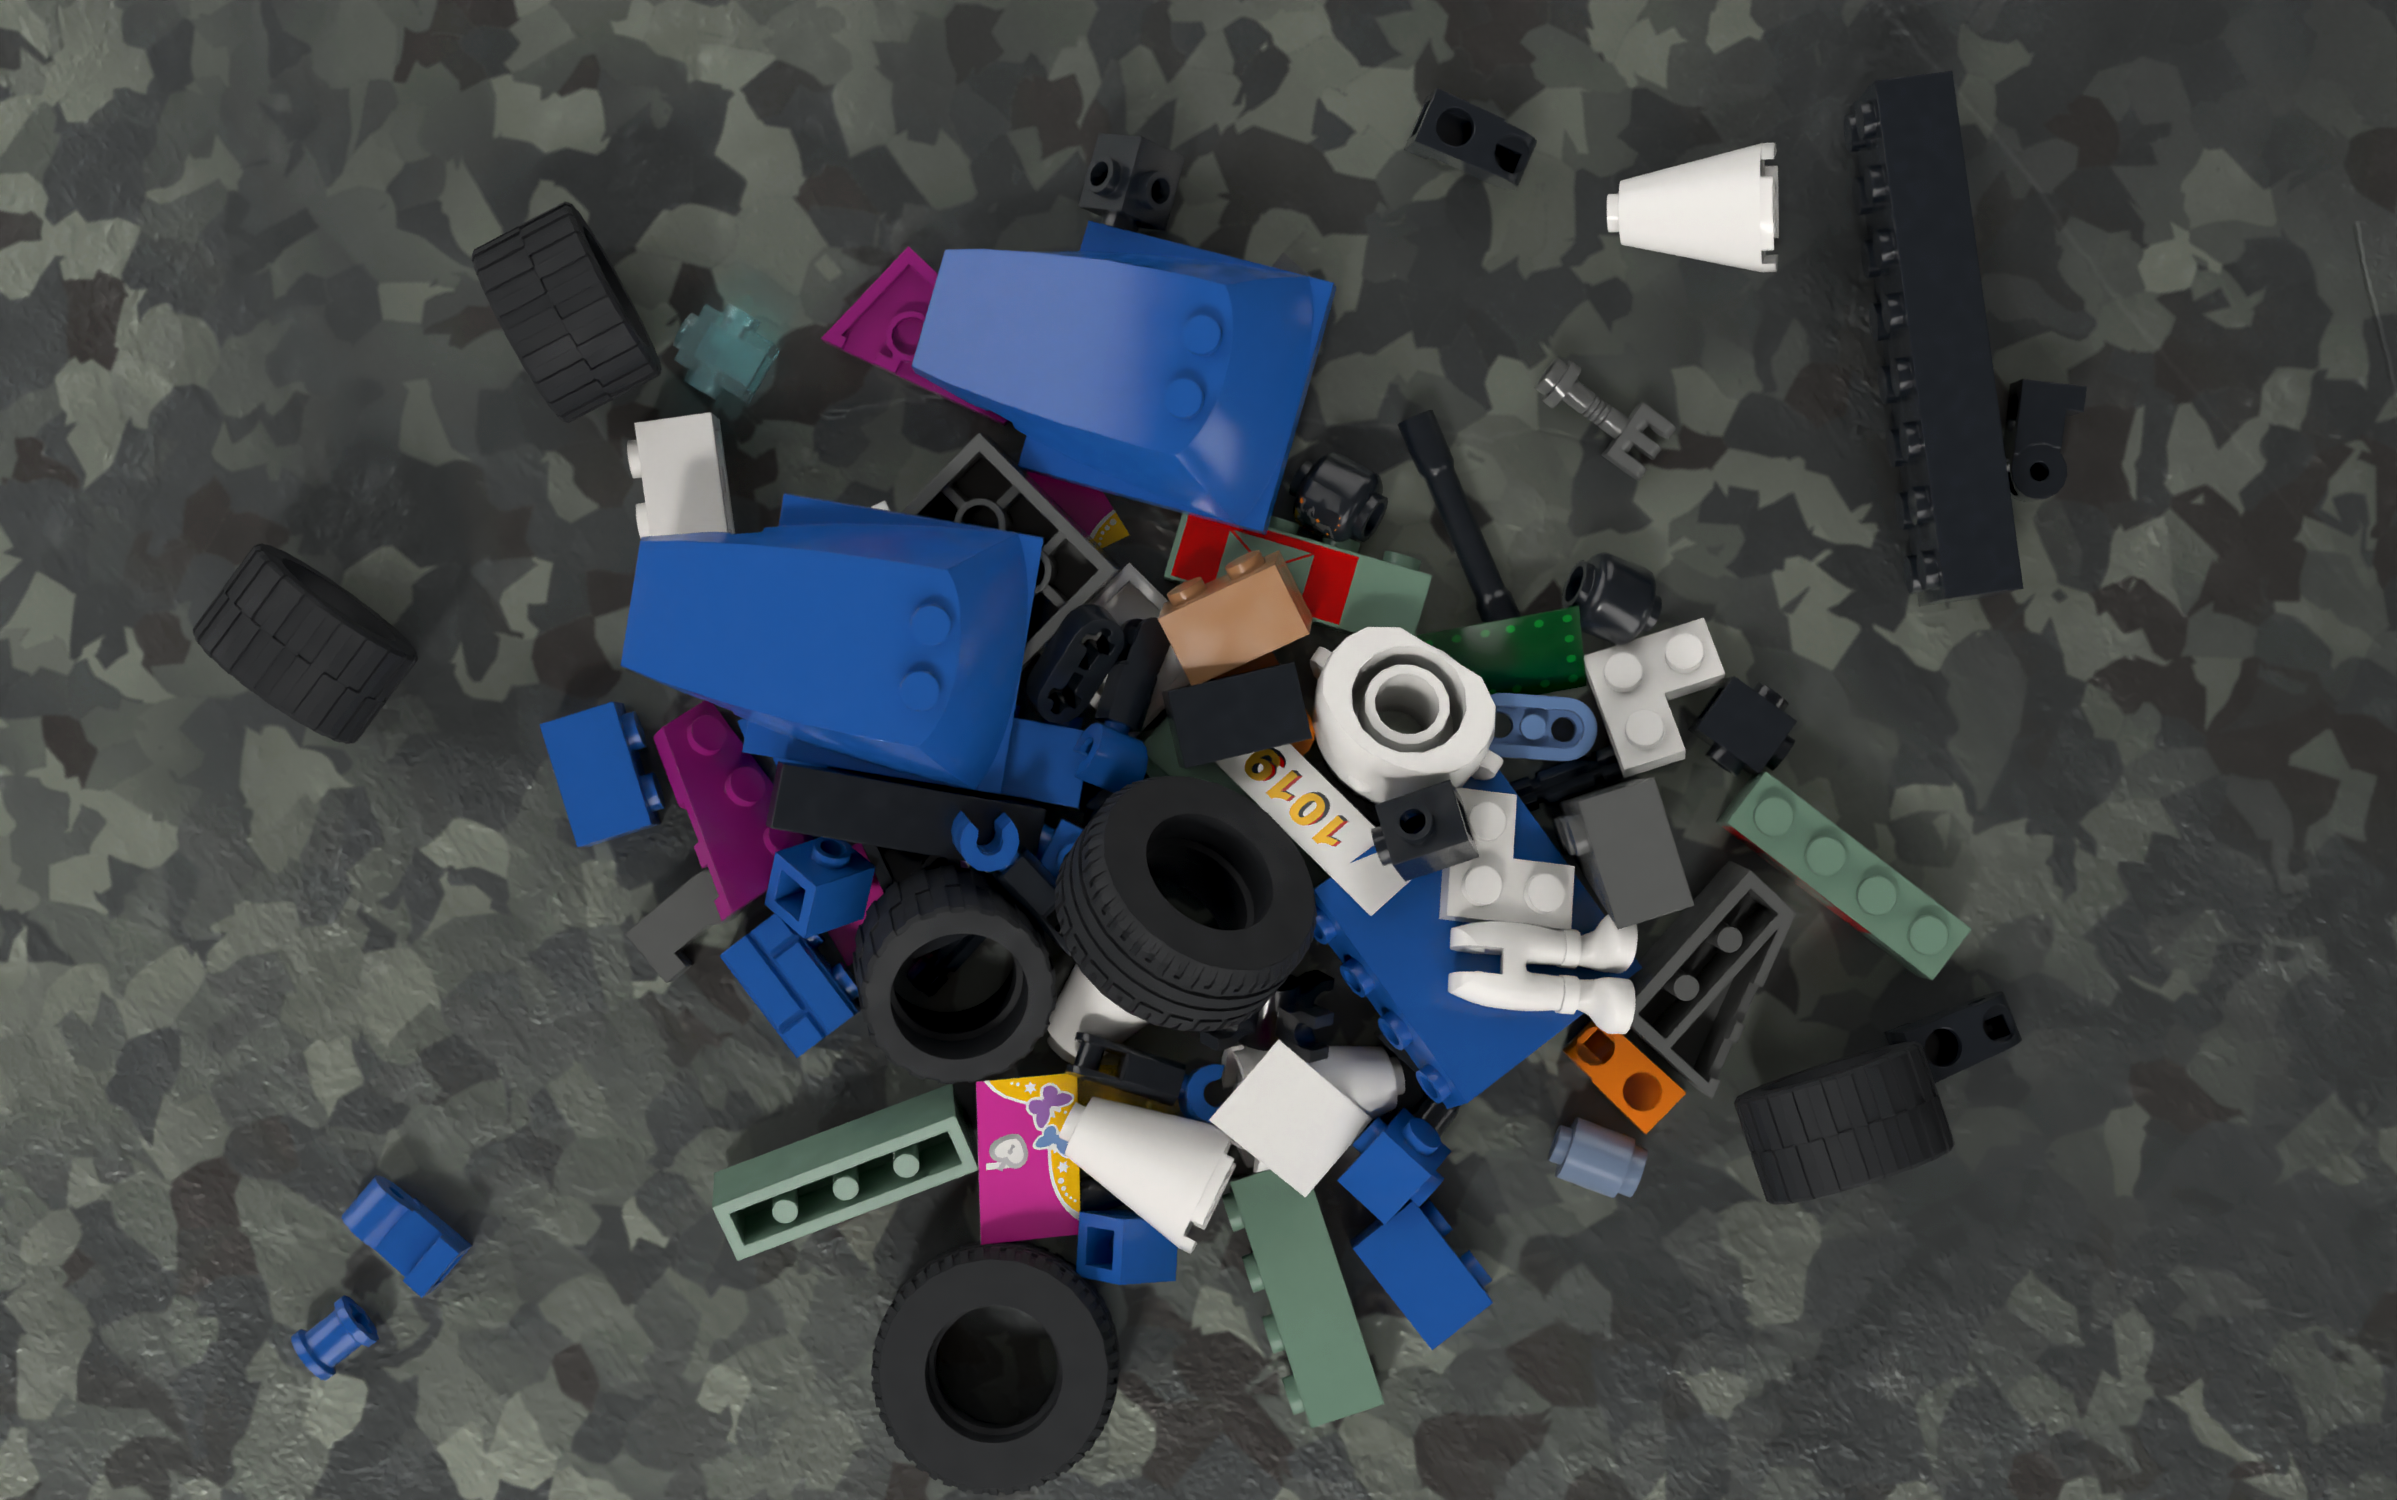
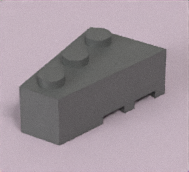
M1655 778L1628 780L1558 802L1561 816L1552 818L1560 849L1563 855L1568 853L1570 856L1574 855L1576 863L1617 929L1695 906Z
M1728 861L1693 900L1695 906L1686 908L1638 961L1642 968L1629 978L1633 983L1636 999L1635 1012L1630 1029L1685 1080L1711 1099H1713L1720 1084V1080L1717 1078L1733 1042L1738 1044L1746 1026L1742 1022L1759 986L1763 988L1796 914L1791 907L1751 870L1731 861Z

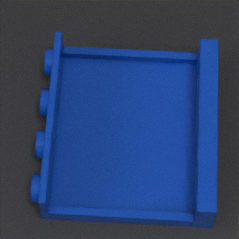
M1498 770L1495 777L1488 780L1474 779L1471 776L1461 787L1517 795L1500 770ZM1517 795L1513 859L1568 865ZM1375 845L1352 862L1377 853ZM1442 870L1412 879L1372 916L1332 877L1327 878L1313 888L1317 912V923L1313 937L1321 944L1328 943L1343 963L1340 966V972L1347 985L1358 996H1366L1381 1016L1378 1019V1025L1383 1035L1396 1049H1405L1419 1069L1416 1072V1078L1424 1092L1436 1103L1443 1102L1447 1109L1469 1103L1583 1014L1579 1010H1576L1574 1014L1555 1013L1554 1010L1517 1011L1486 1007L1469 1002L1448 992L1449 973L1482 971L1500 974L1501 955L1472 954L1450 949L1451 928L1469 924V922L1439 919ZM1574 874L1571 929L1578 930L1580 935H1584L1594 931L1605 915ZM1635 957L1630 967L1623 973L1600 972L1579 966L1573 969L1561 968L1556 965H1526L1527 971L1531 973L1553 976L1571 975L1577 976L1579 979H1598L1603 977L1629 979L1642 968Z

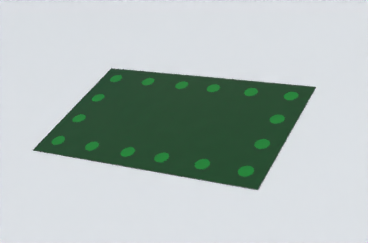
M1579 605L1415 636L1423 642L1444 651L1462 666L1482 677L1490 695L1495 693L1540 695L1587 686Z

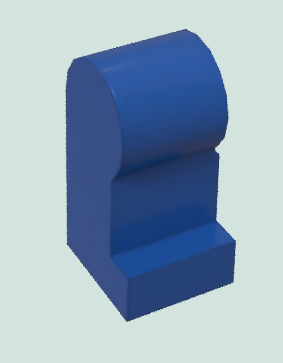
M380 1175L373 1177L342 1214V1220L349 1230L365 1244L376 1250L405 1277L403 1282L421 1298L434 1291L472 1247L467 1240L417 1198L413 1199L396 1184Z

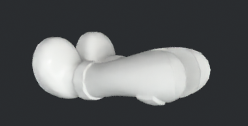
M1608 914L1600 921L1594 931L1584 935H1580V932L1575 929L1554 930L1529 923L1505 921L1474 922L1453 927L1450 930V949L1472 954L1501 955L1500 974L1482 971L1449 973L1448 992L1469 1002L1499 1009L1517 1011L1554 1010L1555 1013L1574 1014L1576 1010H1579L1589 1015L1595 1025L1605 1033L1626 1034L1633 1022L1636 1002L1635 989L1631 980L1614 977L1579 979L1577 976L1571 975L1553 976L1531 973L1527 971L1526 965H1556L1561 968L1573 969L1579 966L1600 972L1623 973L1630 967L1635 957L1638 941L1637 924L1617 929Z

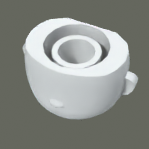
M1366 627L1346 637L1333 652L1319 646L1310 659V667L1318 680L1312 719L1316 740L1328 768L1338 781L1355 795L1371 803L1379 804L1450 780L1455 788H1461L1471 776L1479 780H1488L1495 777L1504 760L1489 750L1495 733L1496 706L1482 677L1462 666L1444 651L1423 642L1401 627ZM1382 711H1400L1411 716L1423 727L1424 731L1416 734L1396 732L1381 721L1378 713Z

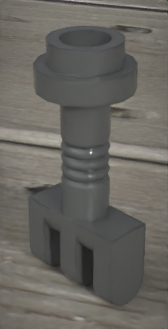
M1558 357L1554 359L1535 385V389L1543 394L1541 401L1550 408H1554L1562 400L1577 412L1583 414L1584 417H1588L1590 421H1593L1595 425H1598L1600 429L1613 437L1602 453V456L1632 478L1640 481L1647 469L1641 462L1628 455L1629 451L1634 447L1646 457L1654 460L1661 451V447L1644 435L1643 431L1648 426L1657 435L1669 439L1676 430V427L1644 402L1638 403L1629 417H1627L1615 407H1611L1605 400H1601L1600 396H1596L1592 390L1577 380L1582 370L1578 364L1572 360L1565 363Z

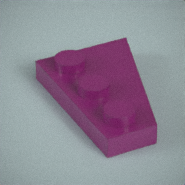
M908 246L824 334L821 340L1006 426L1010 422L1009 420L990 410L986 411L962 400L914 372L912 362L938 273Z
M704 700L664 725L653 736L678 806L688 812L698 839L694 849L701 867L709 868L719 895L714 902L723 922L767 891L775 852L814 840L812 835L773 829L766 825L773 783L752 755L742 752L743 743L714 704Z

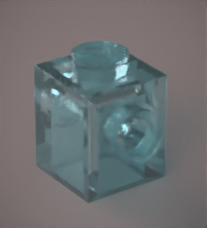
M728 303L722 313L705 304L699 316L691 313L681 325L673 344L674 347L680 349L674 360L688 370L683 380L685 383L717 400L723 390L748 405L780 350L772 341L756 333L761 322Z

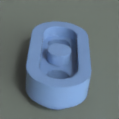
M1513 693L1491 694L1496 706V713L1506 715L1511 723L1510 732L1503 738L1494 736L1489 750L1500 757L1572 761L1585 755L1596 740L1597 722L1590 708L1580 700L1569 697ZM1560 717L1570 720L1574 727V734L1567 742L1556 740L1551 732L1553 722Z

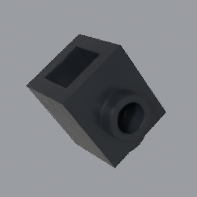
M1733 676L1725 678V682L1720 684L1688 730L1711 746L1705 754L1711 761L1737 777L1742 769L1748 774H1760L1765 766L1771 771L1775 770L1795 743V740L1788 733L1797 721L1784 712L1789 703L1774 690L1760 682H1757L1752 689Z
M1450 780L1375 805L1381 826L1372 828L1371 834L1378 857L1383 866L1392 864L1405 882L1479 857L1462 798Z

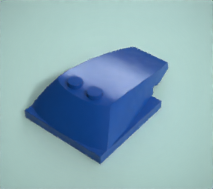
M1088 220L1080 251L945 250L912 362V368L916 374L962 400L986 411L990 410L1012 422L1016 430L1026 435L1018 467L1024 471L1266 535L1337 288L1333 282Z
M784 493L778 527H765L762 532L756 533L699 532L641 538L621 666L682 693L733 711L734 715L746 719L747 725L742 750L744 753L1001 794L1044 538L1042 536Z

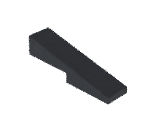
M778 761L766 825L773 829L965 861L953 844L951 835L953 820L960 810L978 829L977 845H987L993 840L995 836L994 820L1005 812L1018 830V848L1022 846L1027 847L1035 857H1037L1046 810L1022 799L907 783L899 778Z

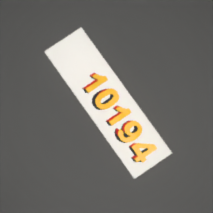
M1291 744L1215 761L1370 916L1411 881L1405 882L1392 864L1383 866L1377 853L1352 862L1374 846L1371 829L1375 827Z

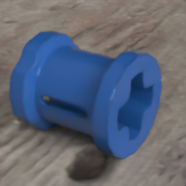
M345 1295L334 1302L335 1310L309 1331L300 1329L291 1336L293 1348L301 1361L315 1376L324 1381L336 1374V1365L361 1345L370 1347L379 1340L377 1329L367 1313L353 1299Z

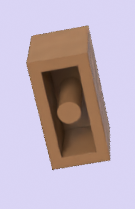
M1260 550L1246 553L1225 566L1226 575L1206 584L1201 577H1196L1176 586L1167 593L1170 601L1163 604L1158 621L1191 686L1206 682L1310 634L1313 617L1280 550L1265 557L1262 556Z

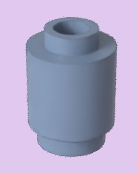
M1576 1117L1570 1128L1564 1125L1558 1127L1549 1150L1548 1161L1557 1164L1555 1177L1611 1198H1614L1617 1193L1631 1198L1641 1180L1647 1161L1648 1150L1635 1145L1634 1137Z

